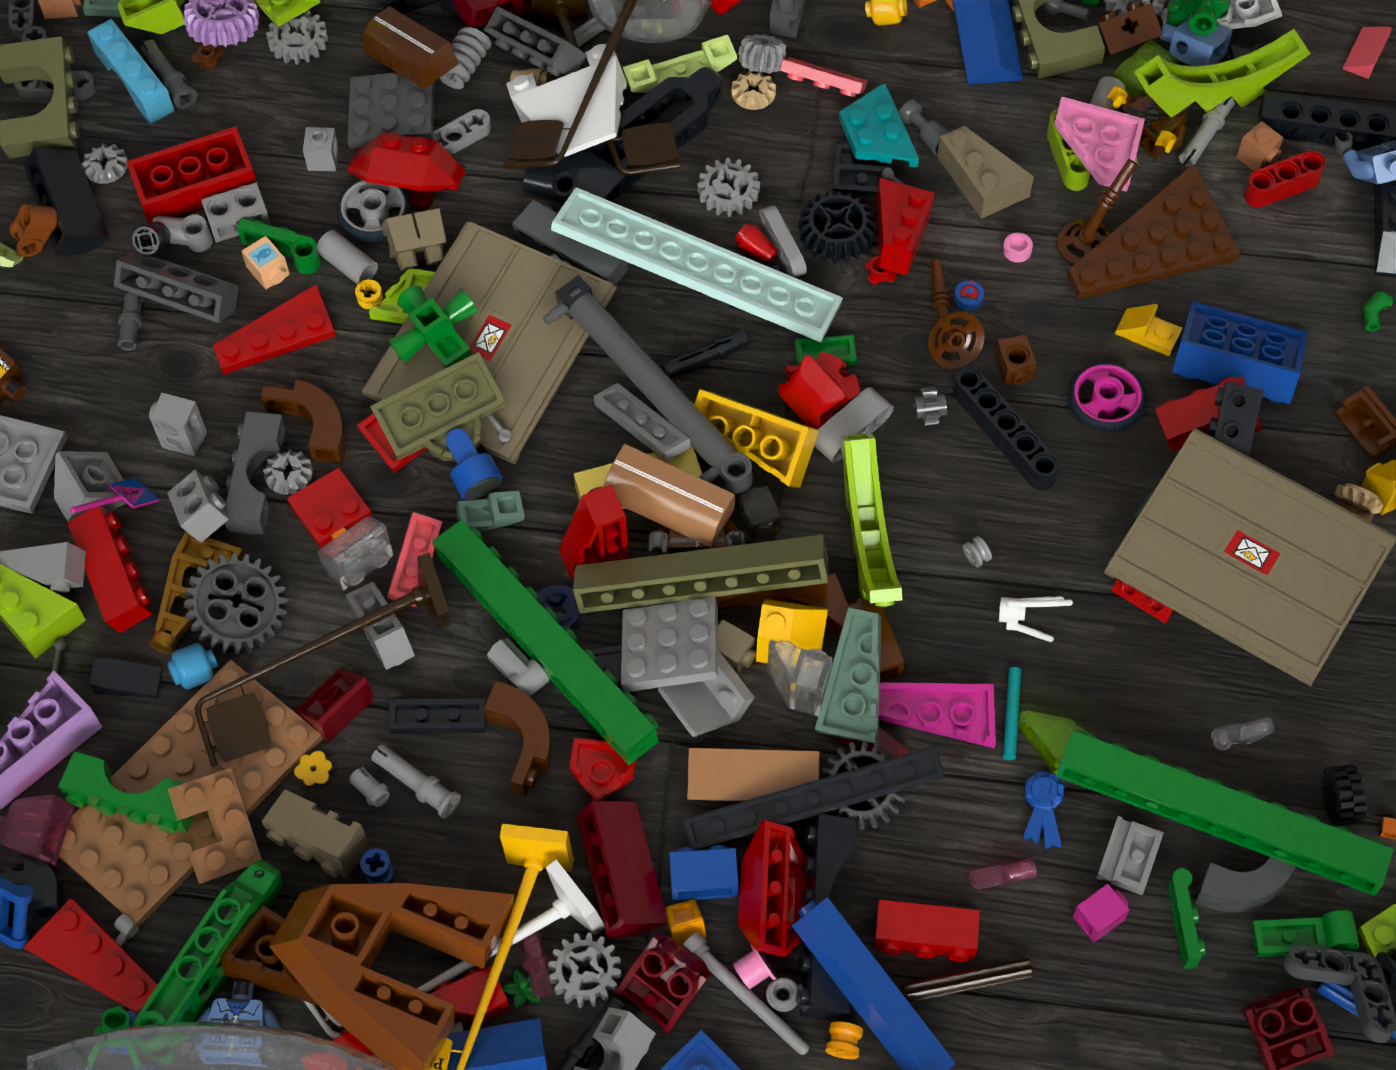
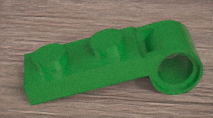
M241 218L237 229L242 244L250 246L266 236L281 254L293 257L295 268L298 272L312 274L320 268L319 252L316 242L312 238L296 234L285 227L277 228L266 225L258 220L250 221Z
M1348 910L1332 911L1324 914L1322 917L1253 921L1251 924L1256 957L1286 956L1291 947L1297 944L1351 951L1359 947L1353 912Z

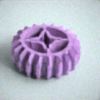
M189 0V3L185 4L183 20L188 35L194 37L195 42H202L204 46L212 44L214 48L218 45H224L225 48L230 44L237 46L239 41L247 42V37H253L259 25V10L254 0Z

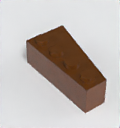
M262 905L221 954L223 974L320 1006L269 948L271 941L285 919Z

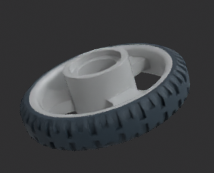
M358 179L353 184H349L340 194L336 205V214L340 226L349 236L365 242H376L378 240L380 242L387 238L383 235L381 224L386 218H390L389 209L401 207L398 216L411 214V202L404 188L368 183ZM378 189L389 191V193L385 196V194ZM348 208L359 209L364 227H358L347 217Z

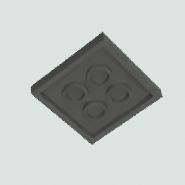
M397 72L350 77L347 137L349 148H362L381 133H397L401 136L423 137L427 140H433L435 81L422 89Z

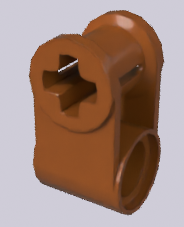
M24 204L20 207L18 215L9 228L11 236L16 238L18 243L16 248L20 256L32 257L42 251L45 242L57 225V213L54 207Z

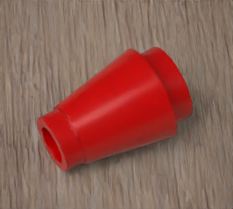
M750 223L742 227L734 240L739 244L738 248L765 261L767 264L775 258L779 251L757 225L752 226Z

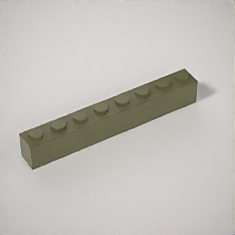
M815 535L576 565L573 592L579 613H588L713 596L718 597L828 583V556L824 536Z

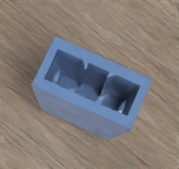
M1190 18L1178 27L1167 23L1164 24L1162 27L1163 35L1160 36V39L1171 43L1169 55L1174 59L1190 66H1205L1216 64L1227 54L1233 31L1231 28L1217 25L1213 33L1198 35L1189 28Z

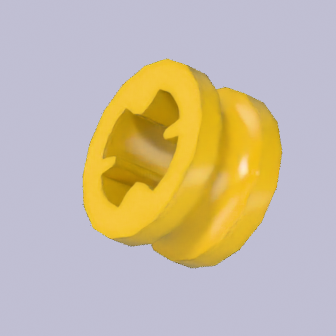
M363 280L356 286L357 302L362 308L370 309L373 305L377 307L383 301L381 286L375 280ZM368 291L374 292V295L371 294V297L366 298L364 295H367Z

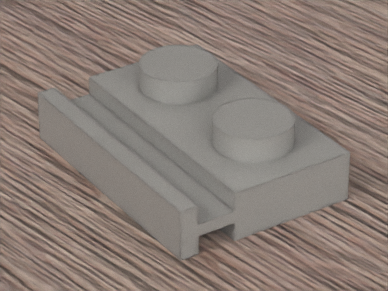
M1118 816L1096 879L1110 881V884L1143 895L1164 832L1134 821L1132 823L1122 819L1123 817Z

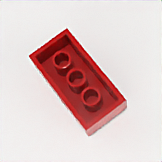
M237 127L126 161L148 223L153 222L154 217L158 215L177 217L202 209L204 207L201 199L257 182Z

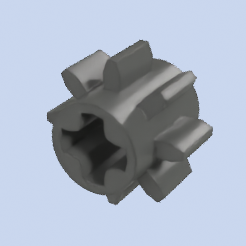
M935 387L920 388L921 395L913 397L915 418H922L925 425L939 424V417L947 415L945 394H937Z

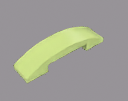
M724 35L702 42V50L654 65H651L649 59L622 68L631 92L648 93L668 77H689L702 67H709L718 72L737 59V54L729 36Z

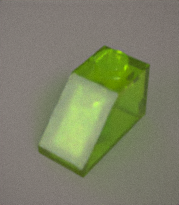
M1029 710L1021 713L1018 723L1020 730L1055 774L1057 773L1072 730L1086 732L1083 727H1078L1070 718Z

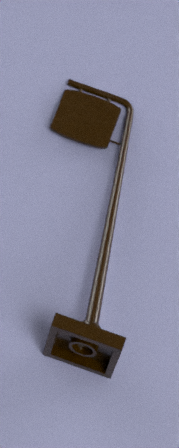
M530 0L533 24L541 26L559 23L565 40L579 49L569 21L588 19L587 0ZM584 61L579 70L586 68ZM670 123L648 124L628 128L621 132L622 138L606 141L617 169L623 174L635 175L681 168L680 162L668 164V162L679 158L673 127ZM614 140H623L627 165L632 167L640 166V168L626 169L622 166L613 142Z
M430 552L417 556L419 586L412 588L410 593L201 697L195 706V716L211 767L218 765L214 754L217 751L222 760L228 762L270 748V735L262 708L253 693L245 695L242 687L243 684L413 604L416 606L424 604L438 629L449 626L450 611ZM241 687L243 696L208 707V721L204 722L201 708L205 702L234 688ZM209 724L216 749L212 748L205 726Z

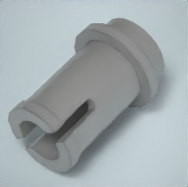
M364 767L355 770L349 778V783L354 785L366 797L368 805L380 807L388 800L390 793L388 792L387 785L384 783L380 784Z

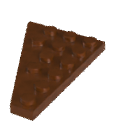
M1196 165L1185 170L1069 269L1067 277L1077 299L1236 261L1241 253Z

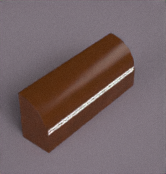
M390 6L377 14L368 23L364 31L362 42L364 52L422 89L458 65L449 41Z

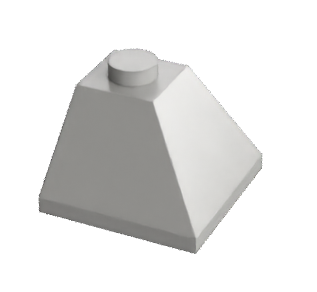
M57 452L55 455L54 499L67 522L90 510L72 513L70 511L71 507L117 495L108 486L112 483L124 481L107 452ZM122 500L102 505V507L111 512L126 504V502Z

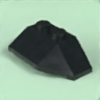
M1396 180L1382 184H1374L1375 275L1396 277Z

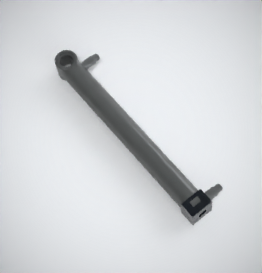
M577 275L555 292L558 305L543 316L545 323L550 324L564 314L571 320L574 318L674 427L690 438L691 446L711 467L700 475L699 478L711 483L720 476L725 488L730 492L743 493L747 491L753 483L750 459L746 455L739 453L602 306L593 296L589 285ZM734 470H742L744 472L740 476H732L730 474Z

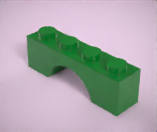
M73 752L58 786L65 796V800L74 806L84 807L85 804L96 807V810L108 816H114L115 813L126 816L129 821L139 825L149 822L157 825V828L171 834H175L176 831L187 833L195 816L177 820L167 789L183 784V782L164 778L157 786L146 792L125 793L112 786L111 771L104 760L78 752Z

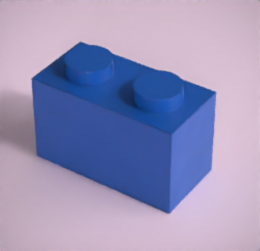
M716 845L710 847L709 850L696 851L695 848L683 847L677 849L676 852H669L672 901L738 897L736 848L729 849L725 845Z

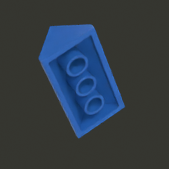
M952 0L967 85L1022 80V70L1008 0Z
M540 1018L480 1028L464 1070H548ZM470 1030L453 1032L448 1035L447 1038L453 1042L452 1050L463 1051ZM451 1052L447 1070L457 1069L462 1053Z

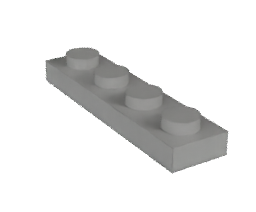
M616 383L593 396L596 407L666 462L691 448L689 437L620 384Z

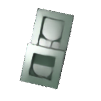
M519 491L489 493L488 499L458 501L456 505L458 521L462 519L469 528L474 526L479 532L508 526L525 518Z

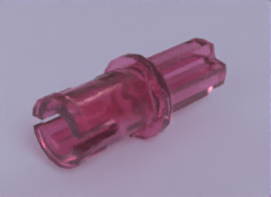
M1032 857L1010 863L999 861L996 866L971 870L969 872L970 884L975 890L998 885L1008 887L1009 883L1037 878L1036 865Z
M536 931L520 940L525 960L523 968L528 971L532 991L537 998H542L552 993V987L547 970L549 958L544 954L540 932Z

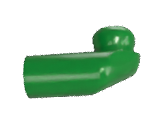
M1386 291L1375 292L1363 305L1365 329L1367 331L1380 329L1379 312L1382 309L1387 310L1388 306L1391 307L1393 305V297Z

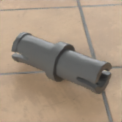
M130 292L124 295L123 312L118 318L120 333L117 345L126 351L136 349L138 329L141 328L143 321L140 316L143 297Z

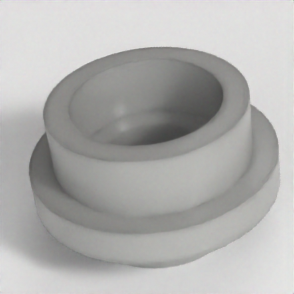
M788 978L773 980L766 991L768 1004L779 1012H787L797 1006V984ZM780 991H786L789 994V998L782 1001L777 998V994Z

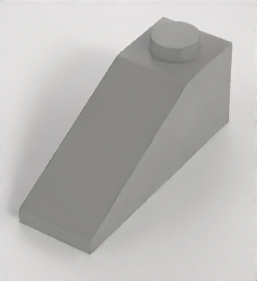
M69 542L0 551V564L49 586L53 592L67 593L70 591V588L83 587L86 551Z
M374 582L345 595L357 619L388 604ZM395 614L363 628L386 670L393 666H398L415 656L405 630Z

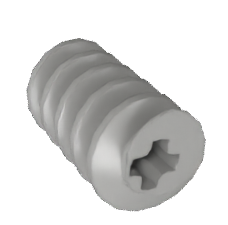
M464 27L460 29L451 44L458 65L441 76L440 80L452 88H464V83L469 81L470 74L475 72V66H479L481 58H484L486 55V50H489L492 46L490 39L483 32L475 28Z

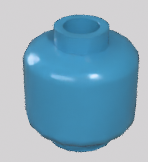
M199 643L175 650L171 655V661L167 662L174 684H180L184 689H191L207 683L213 678L212 669L217 668V662L212 650L205 651L204 647Z

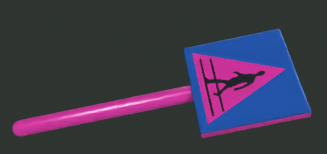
M132 478L109 484L108 487L117 494L116 496L70 508V511L76 513L122 500L131 508H137L159 502V498L139 480Z

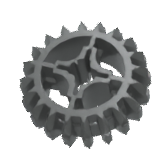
M862 741L861 751H857L854 742L849 743L851 753L846 755L841 747L838 748L837 752L841 759L837 761L834 757L830 756L828 761L834 766L833 770L822 768L821 772L825 776H833L842 773L845 768L848 771L857 769L854 763L856 761L871 760L878 763L888 760L892 757L893 752L887 749L882 755H879L881 752V745L879 743H875L872 751H869L867 741ZM898 792L887 795L882 803L878 797L867 800L873 807L872 810L856 811L846 806L839 808L835 816L845 817L847 815V818L858 819L860 830H865L866 820H870L872 827L876 829L878 828L876 818L881 816L885 823H889L890 818L886 812L890 809L894 814H899L900 810L893 803L894 801L905 803L906 798L901 794H897Z

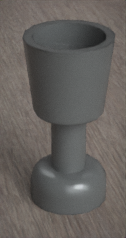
M916 99L909 100L899 110L902 122L905 124L914 123L921 130L919 135L934 155H938L940 136L951 131L936 120H926L921 115V104Z

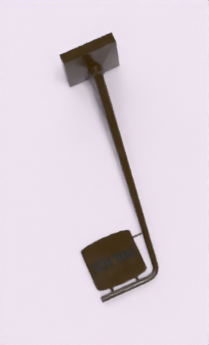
M619 0L623 8L571 128H563L564 123L558 120H534L516 124L507 154L509 160L516 162H506L503 164L504 168L550 167L560 163L568 150L635 5L672 2L673 0ZM562 130H569L559 155L553 160L542 161L555 156Z

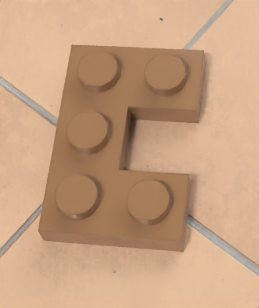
M231 768L167 789L177 820L208 811L218 842L188 852L199 884L248 867L257 860H262Z

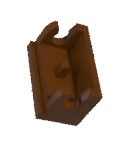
M1368 385L1346 398L1342 402L1344 406L1335 412V417L1371 460L1396 447V418Z

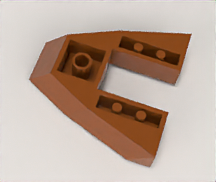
M411 883L330 884L300 893L271 941L269 948L317 1004L391 1069L430 1070L454 1026L455 1005L375 972L370 968L391 931H394L484 969L506 928L513 908L514 894Z

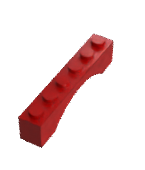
M490 965L484 969L480 967L473 968L465 974L464 978L454 983L453 981L441 983L430 995L455 1005L454 1021L473 1023L492 966ZM497 981L482 1024L510 1011L508 1000L499 981ZM344 1029L339 1037L329 1042L321 1040L314 1043L308 1048L309 1051L302 1054L308 1070H362L374 1055L370 1049L347 1029Z

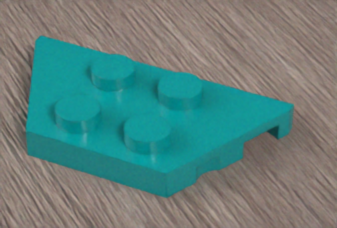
M886 84L880 85L839 112L840 124L856 159L877 160L892 164V159L909 161L910 167H918L919 157Z

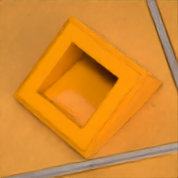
M695 899L665 907L672 938L684 944L695 932H698L704 938L706 937L704 921Z

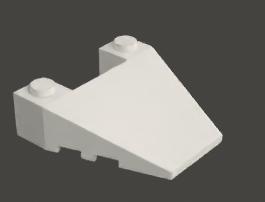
M607 44L596 45L591 50L585 52L589 67L543 85H537L533 73L517 76L512 81L506 83L520 121L558 120L564 123L563 128H571ZM615 50L564 157L617 137L621 117L619 108L624 102L622 93L623 89H626L627 82ZM562 130L556 150L557 154L560 153L569 130Z

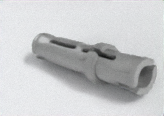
M1232 97L1226 105L1222 102L1212 110L1207 111L1202 117V124L1184 151L1179 155V161L1182 164L1190 156L1189 161L1185 165L1186 167L1196 165L1216 131L1221 130L1224 126L1226 116L1235 106V101Z

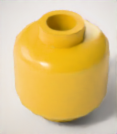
M907 0L866 1L867 17H872L873 22L878 26L899 24L903 16L907 15Z

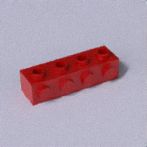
M99 506L67 522L75 545L86 551L85 571L105 623L122 633L153 615L148 604L151 602L150 595L140 584L138 578L141 577V573L137 565L130 559L128 553L131 552V547L127 540L121 536L119 528L122 525L117 515L113 511L108 512L102 506Z

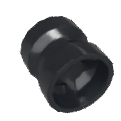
M159 221L150 222L134 231L132 244L139 253L151 255L166 248L171 239L169 229Z

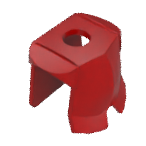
M821 352L816 360L811 355H806L790 381L781 383L779 386L780 397L807 426L819 429L834 416L835 411L860 394L856 375L852 374L847 377L840 375L839 371L844 363L841 359L829 353Z

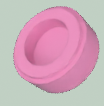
M1012 233L1004 240L1003 253L1010 261H1026L1031 256L1033 242L1026 234Z

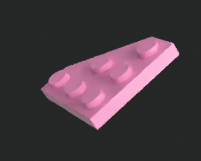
M1061 97L1054 126L1099 185L1110 187L1126 161L1131 159L1135 162L1145 119ZM1131 177L1123 187L1122 191L1127 192Z

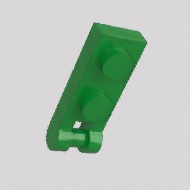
M1180 868L1174 871L1167 886L1182 968L1184 970L1197 968L1200 960L1205 956V945L1202 936H1197L1195 924H1198L1199 921L1196 904H1191L1188 891L1192 883V874L1187 869Z

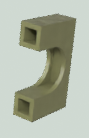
M1012 0L1014 4L1012 6L1015 23L1019 22L1021 26L1020 39L1022 45L1027 46L1029 50L1027 54L1029 67L1031 70L1035 69L1038 79L1103 63L1105 47L1097 25L1066 33L1054 32L1042 26L1035 16L1036 10L1042 4L1051 0Z
M62 36L0 45V77L5 84L28 80H44L54 85L53 97L47 107L41 112L28 117L0 120V146L9 159L30 156L33 148L76 149L79 127L77 122L74 121V113L78 112V106L72 92V88H76V79L74 72L71 71V63H74L75 58L72 47L67 46Z

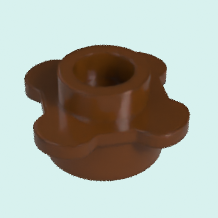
M200 43L198 51L191 56L192 62L199 64L202 69L213 70L219 66L221 62L220 57L224 55V49L220 46L214 48L210 44L204 46L203 43Z

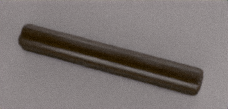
M1024 958L906 982L902 984L901 991L910 1003L1031 978L1034 974L1031 960Z

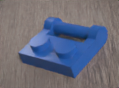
M1 876L0 942L14 949H22L29 942V933L26 930L28 904L32 901L33 889L25 884L16 885ZM10 901L15 903L13 928L8 926Z

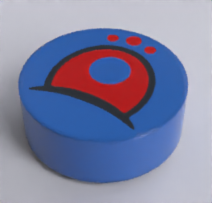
M966 280L956 286L954 301L959 308L971 311L982 305L984 289L979 283Z

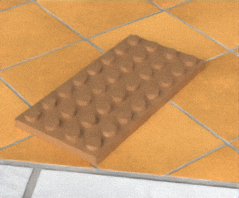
M230 660L111 777L112 786L125 793H142L157 786L164 778L186 783L231 768L248 817L300 764V758L303 755H309L323 740V737L254 679L243 684L242 687L245 695L253 693L259 701L269 730L270 748L228 762L223 761L217 751L214 754L218 765L211 767L195 716V706L201 697L248 674ZM241 687L234 688L205 702L201 708L204 722L208 721V707L243 696ZM209 724L205 726L212 748L216 749ZM85 804L45 842V845L122 914H127L134 921V924L140 927L194 872L188 852L218 841L208 811L194 816L187 833L176 831L175 834L160 830L155 824L145 822L144 825H139L129 821L124 815L115 813L114 816H108L97 811L96 807Z

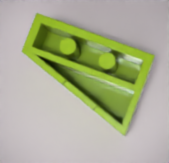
M0 564V620L35 659L50 649L57 639H63L86 621L78 604Z

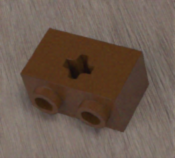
M1140 1L1127 6L1128 12L1117 16L1116 11L1100 17L1101 22L1097 26L1105 47V58L1163 35L1152 3L1144 6L1143 2ZM1132 24L1134 29L1123 32L1122 26Z

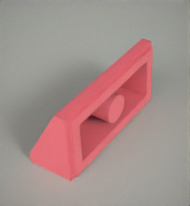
M1362 27L1343 66V70L1369 79L1388 41L1392 28Z

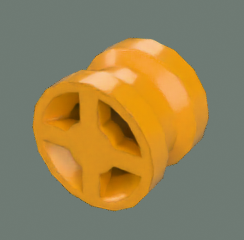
M847 1022L830 1023L829 1033L831 1034V1041L827 1042L825 1052L843 1059L859 1058L860 1049L857 1044L858 1040L862 1038L863 1029L858 1025Z

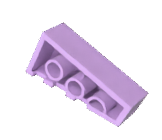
M54 670L48 676V683L41 692L36 691L28 700L30 705L19 718L14 717L7 725L9 729L0 740V810L102 728L92 709Z

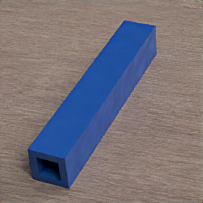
M828 897L818 905L812 900L797 912L801 918L792 925L793 929L902 1070H949L956 1064Z

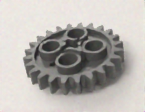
M236 553L232 554L230 561H227L223 554H221L217 565L209 559L206 564L208 570L199 566L196 572L199 578L190 577L189 584L194 588H186L184 595L191 599L184 601L183 608L192 610L186 613L185 619L195 620L191 626V631L201 629L200 641L208 637L212 639L210 643L211 649L220 643L222 644V653H225L229 646H233L235 654H239L241 646L244 645L250 653L253 650L254 642L262 648L265 644L264 636L272 640L275 636L273 629H281L282 622L278 619L285 618L287 611L281 609V607L287 605L288 599L279 596L284 594L286 588L275 586L279 582L280 576H269L271 566L263 570L259 568L261 564L260 558L254 564L249 563V554L244 556L243 561H238ZM226 580L231 584L232 588L221 590L216 586V582ZM256 587L262 592V596L254 598L248 594L247 589ZM212 595L216 599L210 600L208 596ZM233 599L239 600L238 608L232 607ZM256 607H262L263 611H259ZM212 609H219L224 613L225 617L215 620L208 612ZM249 616L254 619L256 625L246 627L240 622V618Z

